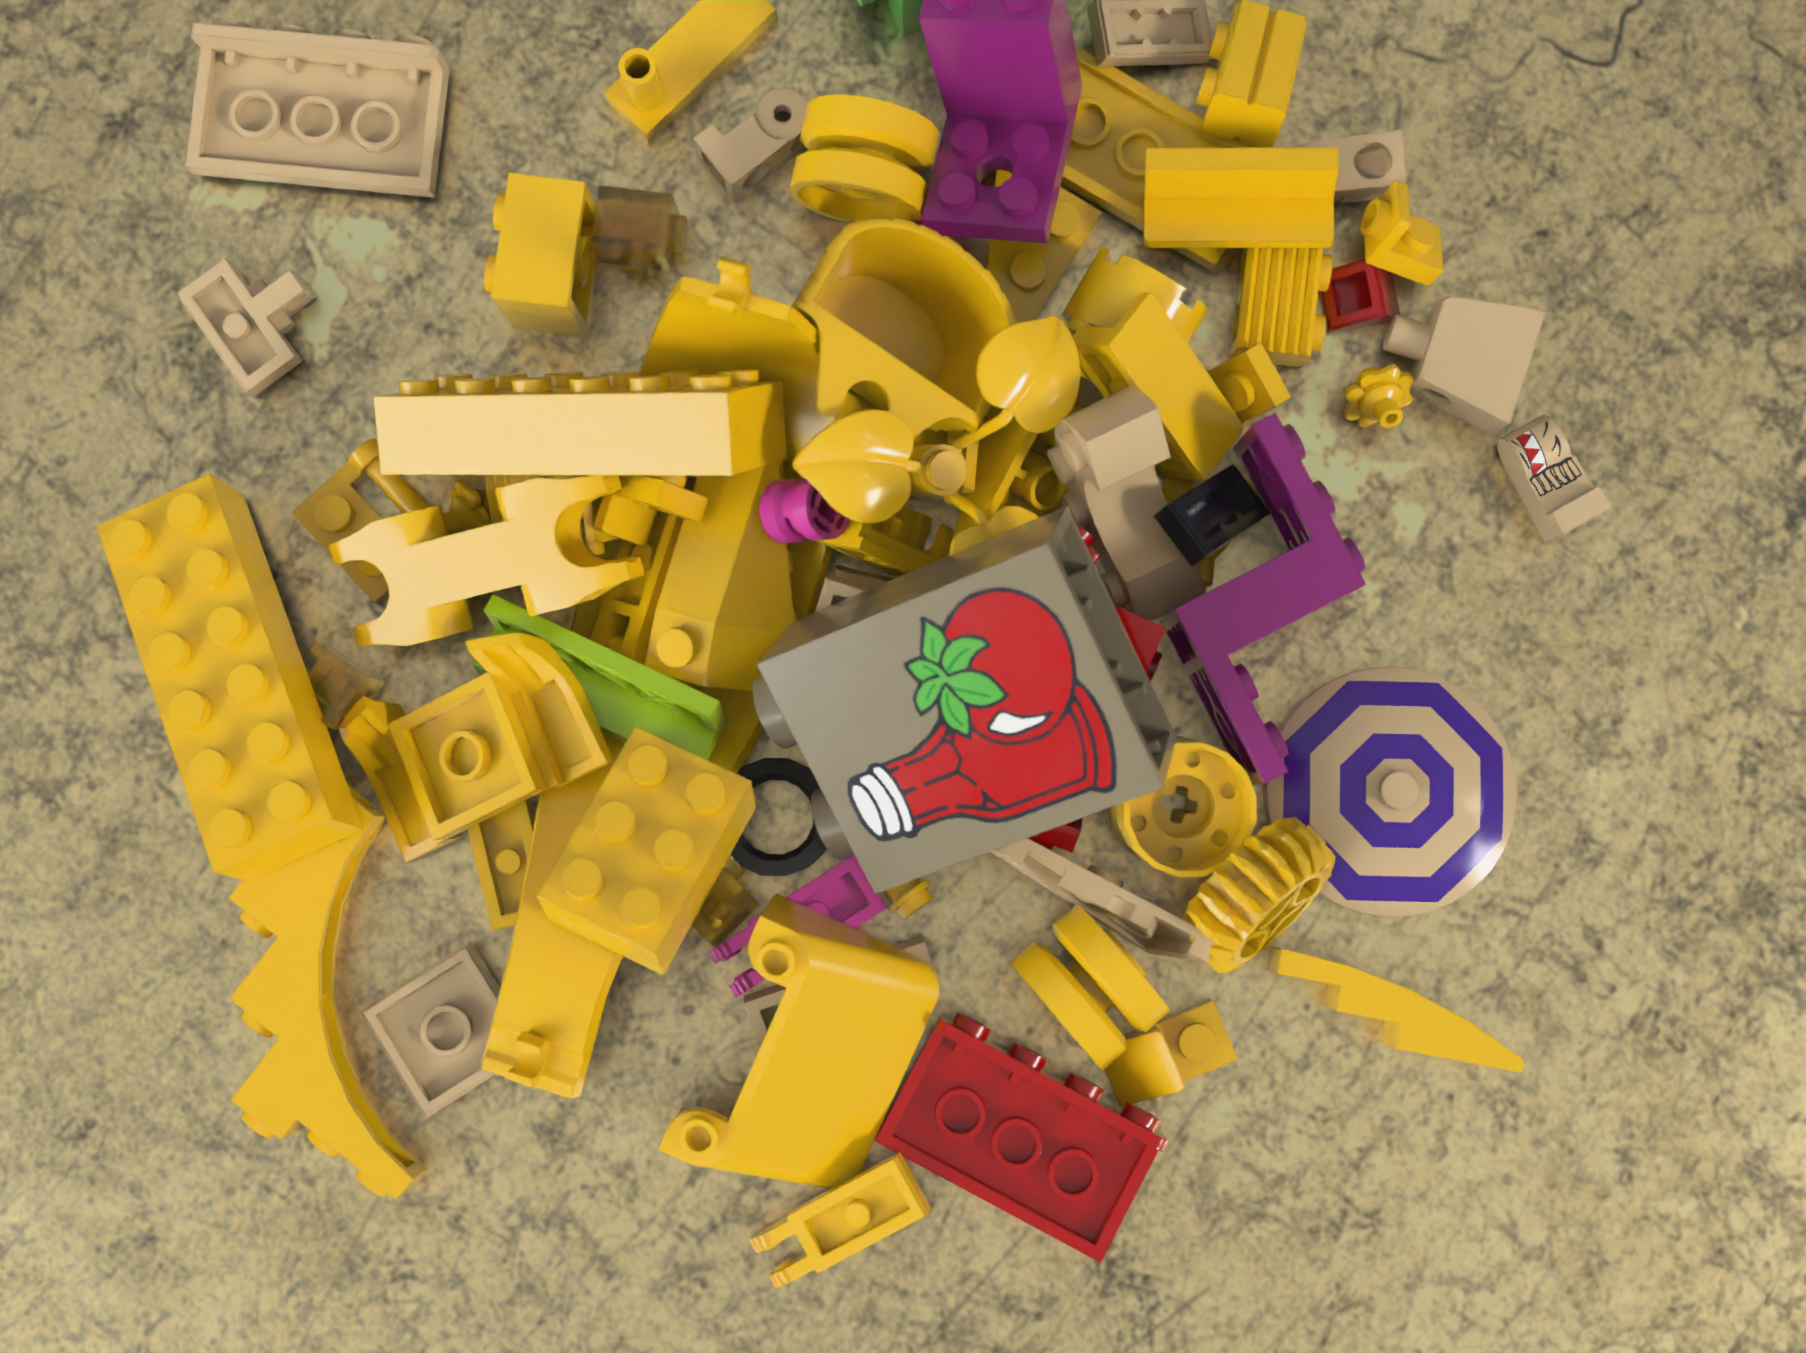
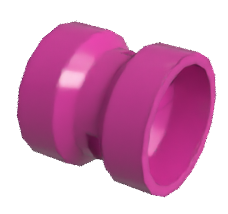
M806 479L776 480L766 487L761 496L759 508L762 525L771 539L779 543L803 542L807 538L813 541L836 539L844 533L850 519L833 509Z

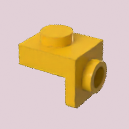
M619 475L622 489L602 497L594 528L597 531L630 543L645 546L648 542L657 511L701 523L708 498L684 489L687 477L683 475Z

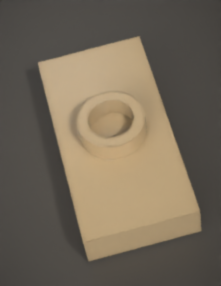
M1094 0L1087 7L1097 67L1205 64L1211 59L1208 57L1212 36L1205 0Z

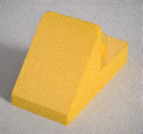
M1207 999L1162 1018L1147 1032L1134 1030L1123 1035L1125 1037L1126 1050L1104 1070L1118 1104L1122 1107L1125 1106L1126 1102L1134 1104L1185 1090L1184 1082L1238 1060L1213 1000Z

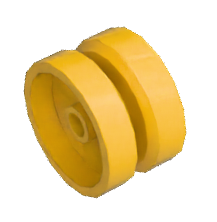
M845 94L818 96L807 102L800 141L809 151L796 156L789 195L798 204L815 213L847 223H853L858 220L866 221L872 217H887L890 219L899 217L906 220L921 221L929 186L919 174L931 170L940 132L932 121L916 111L892 102L866 96Z
M1075 904L1052 924L1054 937L1073 959L1069 964L1064 966L1046 945L1034 941L1009 963L1098 1067L1103 1070L1126 1050L1125 1037L1105 1014L1108 1010L1114 1007L1134 1029L1147 1032L1170 1010L1145 979L1147 973L1109 930L1104 932L1079 904Z

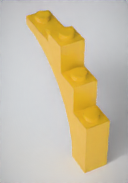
M347 783L363 830L253 880H242L228 897L243 909L239 918L250 929L266 938H270L273 934L278 937L229 999L243 1009L240 1018L251 1029L268 1038H271L273 1034L279 1038L230 1100L244 1111L241 1114L242 1120L252 1130L264 1137L272 1138L275 1135L281 1140L298 1132L304 1125L309 1129L306 1136L315 1147L332 1157H337L340 1154L359 1169L356 1176L366 1188L379 1196L386 1197L390 1194L395 1199H398L414 1187L427 1168L391 1134L364 1094L345 1048L336 1004L335 952L344 904L364 855L387 821L381 809Z

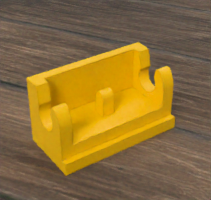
M903 506L899 512L889 519L877 523H862L850 519L844 533L838 538L817 541L898 578L947 557L950 551V543L953 539V530L945 524H940L936 531L934 544L930 549L925 550V542L930 535L932 518Z

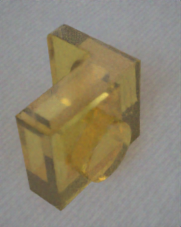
M731 856L726 861L692 923L695 930L712 947L719 946L760 905L737 881L746 871Z

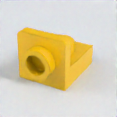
M1394 180L1380 199H1373L1363 213L1360 231L1364 234L1365 262L1430 287L1444 271L1440 227L1431 224L1422 217L1410 216L1408 184Z
M1261 342L1207 371L1242 423L1277 407L1291 398Z

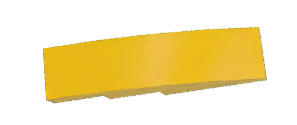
M1271 945L1267 966L1268 971L1328 983L1324 1007L1338 1012L1385 1020L1381 1043L1399 1050L1523 1072L1524 1059L1470 1021L1422 995L1342 963Z

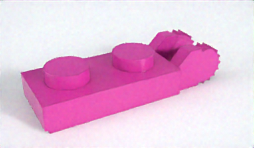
M856 856L847 858L786 897L852 928H857L887 909L879 893H874ZM762 913L747 921L749 925L747 928L708 952L715 964L719 961L725 962L741 952L742 947L749 943ZM750 968L735 977L734 982L729 987L734 996L738 997L764 981L765 978L754 968Z

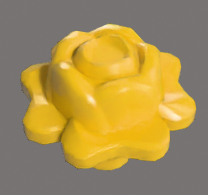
M1395 364L1388 365L1385 368L1364 369L1358 374L1355 382L1344 391V396L1348 401L1344 410L1345 418L1350 421L1357 420L1362 428L1369 427L1376 422H1379L1383 428L1397 426L1403 419L1401 408L1408 406L1413 400L1410 394V388L1414 382L1412 374L1400 372L1399 367Z
M463 479L455 482V488L451 489L449 512L443 513L449 535L490 525L486 490L471 489Z

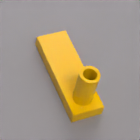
M699 0L648 50L632 48L621 56L618 65L621 76L604 92L607 102L650 142L778 19L776 8L768 0Z

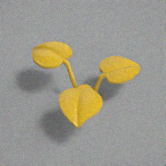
M1054 315L1011 324L994 334L979 354L976 366L977 382L984 399L991 405L1003 410L995 418L980 425L974 432L969 431L960 437H953L947 444H923L913 447L914 436L907 422L888 411L864 410L847 415L818 432L795 457L793 467L814 486L833 509L844 517L862 523H877L889 519L903 508L910 497L911 491L920 495L943 496L947 504L955 505L970 515L977 523L975 526L964 528L956 533L950 543V555L1039 518L1036 514L1018 506L1001 507L988 519L983 509L960 495L958 490L963 485L967 474L966 461L961 452L963 448L1005 427L1013 417L1025 430L1032 433H1044L1062 422L1061 420L1066 418L1072 410L1080 386V361L1074 339L1064 322Z

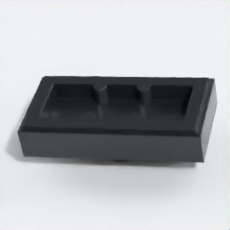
M1232 464L1168 503L1154 515V518L1191 567H1193L1255 526L1269 515L1270 512L1236 466Z

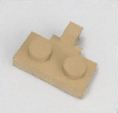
M223 258L177 292L176 296L246 394L255 397L302 362V359L284 334L288 333L295 326L290 317L298 313L316 297L301 276L293 273V271L288 270L268 286L262 279L248 285L236 266Z

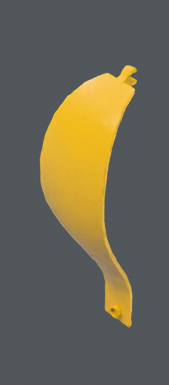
M722 256L717 264V269L721 270L719 284L682 276L672 288L655 324L639 369L640 375L653 376L659 375V372L676 370H698L699 375L719 374V371L758 369L759 381H783L787 459L782 460L784 480H804L805 478L793 467L795 457L818 432L844 417L843 408L839 414L833 417L821 415L816 408L820 349L818 330L793 307L752 294L750 286L751 265ZM683 475L687 477L684 489L693 492L698 475ZM808 538L803 542L787 543L788 551H792L794 572L790 573L794 610H798L799 619L816 611L833 549ZM622 539L605 541V553L596 556L606 560H616ZM604 594L596 599L576 605L571 631L588 639L591 638ZM675 679L720 701L728 724L708 761L737 774L764 730L754 705L753 691L707 687ZM602 733L615 762L625 743ZM614 762L564 787L549 788L540 793L515 929L481 1062L482 1070L506 1077L507 1080L531 1088L537 1087L570 1099L581 1096L606 997L623 956L549 920L537 898V894Z

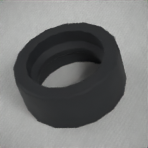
M763 758L744 765L737 773L752 781L753 788L770 780L787 781L798 786L808 797L810 804L812 792L819 787L809 767L789 758ZM813 820V826L807 839L795 850L784 854H767L754 848L742 832L730 856L739 866L760 876H788L809 868L825 853L827 848L823 844Z

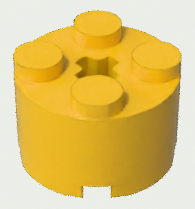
M1101 247L1065 307L1062 316L1067 321L1066 327L1072 336L1080 327H1114L1139 294L1153 293L1189 344L1208 312V308L1198 299L1193 308L1190 309L1179 300L1185 288L1177 282L1123 253L1118 262L1114 264L1111 262L1110 249Z

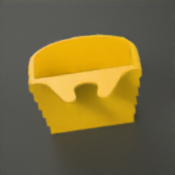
M876 217L866 221L858 220L844 226L842 232L835 236L813 268V272L800 290V295H798L791 306L818 330L820 338L816 408L818 412L825 417H833L839 414L843 408L848 390L851 389L879 409L893 413L907 422L912 429L913 436L930 429L935 432L942 429L946 432L953 429L957 432L965 429L974 432L978 429L984 416L992 406L984 399L978 386L976 366L979 354L988 340L999 330L1018 323L1006 295L1001 292L1000 286L991 272L984 269L982 264L970 253L964 251L961 245L948 236H942L939 232L927 226H918L913 221L899 217L894 219Z

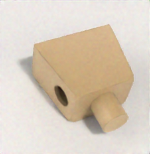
M1447 296L1443 297L1431 309L1426 324L1395 314L1385 335L1383 350L1414 360L1410 372L1414 378L1410 388L1411 394L1485 433L1494 435L1511 423L1546 312L1535 308Z

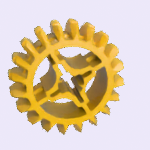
M1296 817L1282 818L1276 820L1272 825L1263 826L1257 835L1247 838L1238 850L1231 852L1228 859L1220 867L1214 869V873L1208 881L1199 886L1198 894L1188 902L1187 911L1182 914L1181 919L1196 926L1209 940L1217 943L1210 946L1209 953L1211 955L1207 962H1203L1205 965L1208 964L1219 974L1239 969L1244 963L1251 962L1261 951H1266L1270 944L1278 937L1283 936L1285 930L1292 923L1298 921V917L1302 912L1312 905V900L1324 889V883L1331 877L1336 856L1326 846L1324 838L1310 825L1305 826ZM1190 936L1188 940L1193 943L1195 938Z

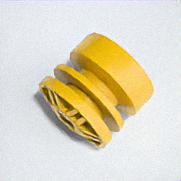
M1176 736L1164 788L1105 809V815L1115 838L1135 857H1138L1155 869L1176 877H1204L1214 873V869L1220 867L1228 859L1231 852L1238 850L1247 838L1251 837L1257 822V795L1247 771L1228 752L1200 741ZM1176 793L1185 797L1183 809L1173 808L1170 814V811L1161 807L1160 801L1162 796H1173Z

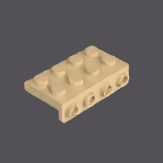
M224 17L214 18L212 24H193L191 38L200 47L185 164V167L193 175L435 198L450 67L440 50L434 47L432 42L414 35H399L395 38V41L376 40L363 32L351 29L336 30L334 36L312 34L304 27L288 23L275 24L273 30L250 28L248 24L242 21Z

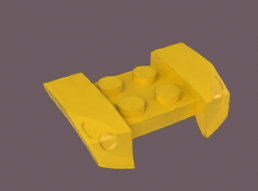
M510 633L465 641L469 653L487 671L486 673L408 714H405L400 704L375 701L362 696L341 722L338 728L342 739L367 775L405 863L413 862L459 839L460 832L549 788L564 787L614 762L582 685L550 643L544 639L523 633Z

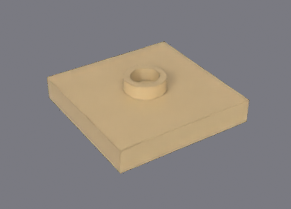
M472 942L465 943L359 1011L425 1119L496 1075L482 1070L481 1062L500 987Z

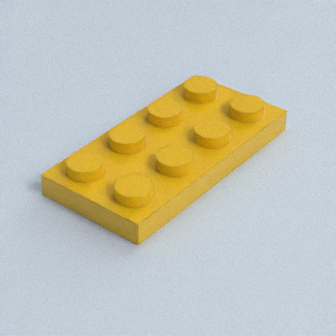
M1075 45L1082 81V91L1061 184L1144 232L1146 148H1254L1240 143V139L1236 137L1233 140H1228L1206 134L1202 128L1204 121L1202 117L1114 66L1097 67L1096 56ZM1172 248L1210 271L1214 270L1226 248Z

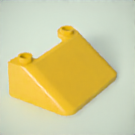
M775 894L758 919L749 941L748 951L750 961L755 970L766 980L785 987L786 990L730 1118L707 1108L682 1107L678 1115L675 1116L668 1126L658 1150L695 1166L833 1188L860 1173L937 1003L940 982L934 968L925 960L786 897Z

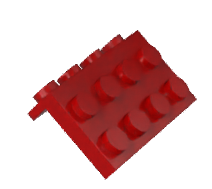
M961 1012L956 1013L953 1021L939 1015L880 1127L875 1142L895 1153L901 1152L902 1156L1101 1263L1158 1151L1163 1152L1169 1141L1163 1133L1156 1130L1161 1120L1129 1102H1126L1122 1112L1100 1100L1104 1089L1073 1072L1069 1073L1066 1081L1043 1070L1047 1062L1045 1057L1017 1042H1013L1009 1051L987 1040L991 1031L989 1027Z

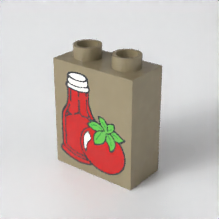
M1068 506L791 622L757 663L762 675L758 676L753 683L754 705L767 735L777 746L783 749L798 744L819 785L812 792L811 810L816 829L823 844L839 860L856 856L875 894L1164 788L1176 742L1173 729Z

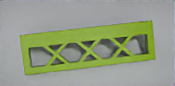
M494 594L492 595L484 609V612L494 626L490 636L523 633L544 639L550 643L582 685L602 733L626 743L636 726L701 758L709 759L728 724L719 700L539 615L529 616L526 609ZM477 660L474 661L473 667L479 674L482 675L487 672Z

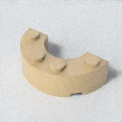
M1129 386L1062 419V422L1055 427L1056 446L1047 450L1048 457L1058 479L1063 485L1067 483L1070 491L1061 496L1063 506H1068L1075 523L1084 527L1095 538L1092 545L1100 555V562L1106 573L1100 576L1113 604L1118 607L1125 605L1129 612L1151 621L1205 594L1198 563L1191 567L1154 518V515L1168 504L1162 492L1154 465L1171 457L1159 409L1156 404L1140 389Z

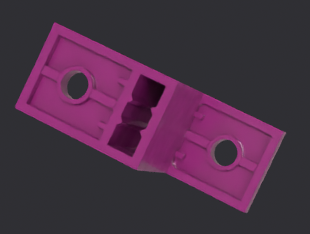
M923 0L919 21L947 116L921 218L922 225L939 232L942 236L1048 244L1082 91V81L1066 0ZM1005 170L1012 173L1011 178L1001 186L987 187L981 184L983 178L993 171Z
M1276 412L1252 424L1233 449L1249 480L1254 484L1258 497L1270 512L1268 516L1287 552L1175 608L1159 622L1160 625L1166 627L1164 633L1226 752L1247 771L1252 786L1266 784L1289 772L1282 758L1289 755V751L1276 725L1272 721L1265 724L1262 722L1252 702L1259 698V694L1249 672L1242 664L1234 667L1229 656L1366 585L1361 575L1366 570V566L1358 547L1351 538L1346 537L1342 539L1331 516L1336 514V510L1329 492L1319 480L1311 481L1301 462L1306 457V453L1299 435L1290 424L1282 426Z

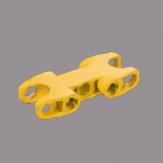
M550 475L495 489L503 521L449 535L442 507L437 505L370 522L358 532L329 545L333 563L341 564L352 560H365L374 564L383 573L388 583L389 600L387 608L382 615L371 622L356 625L355 628H352L356 645L390 644L409 646L474 629L467 598L520 585L528 615L532 616L596 599L626 581L645 575L640 556H630L618 560L603 559L587 548L581 536L580 522L584 510L590 502L599 497L616 493L622 489L619 475Z

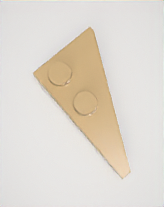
M1028 838L991 851V853L1073 906L1079 904L1092 918L1148 954L1207 962L1211 955L1209 953L1210 946L1217 944L1209 940L1196 926L1173 915L1163 906L1122 888L1124 883L1121 879L1100 867L1090 865L1087 870ZM1190 936L1195 938L1193 943L1188 940Z

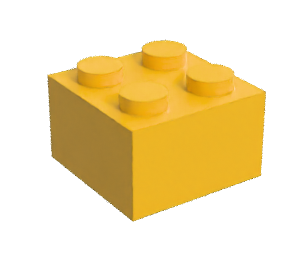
M509 172L506 193L498 192L496 195L493 209V225L496 231H500L497 255L489 254L486 260L484 287L486 292L491 293V299L515 329L587 337L603 218L585 182Z

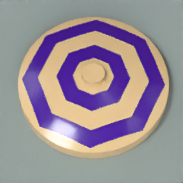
M1391 666L1363 669L1340 676L1311 692L1291 711L1279 728L1289 751V755L1282 758L1289 772L1263 784V803L1266 821L1268 825H1272L1276 820L1296 817L1305 826L1310 825L1324 838L1326 846L1333 852L1336 858L1331 877L1324 883V889L1318 893L1323 898L1346 909L1375 916L1403 917L1424 914L1440 909L1467 894L1485 878L1500 858L1509 840L1517 807V781L1513 760L1508 745L1492 717L1472 696L1455 684L1434 674L1412 668Z

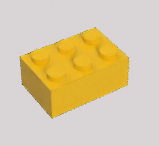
M635 726L537 894V898L548 919L664 976L756 809L752 781Z

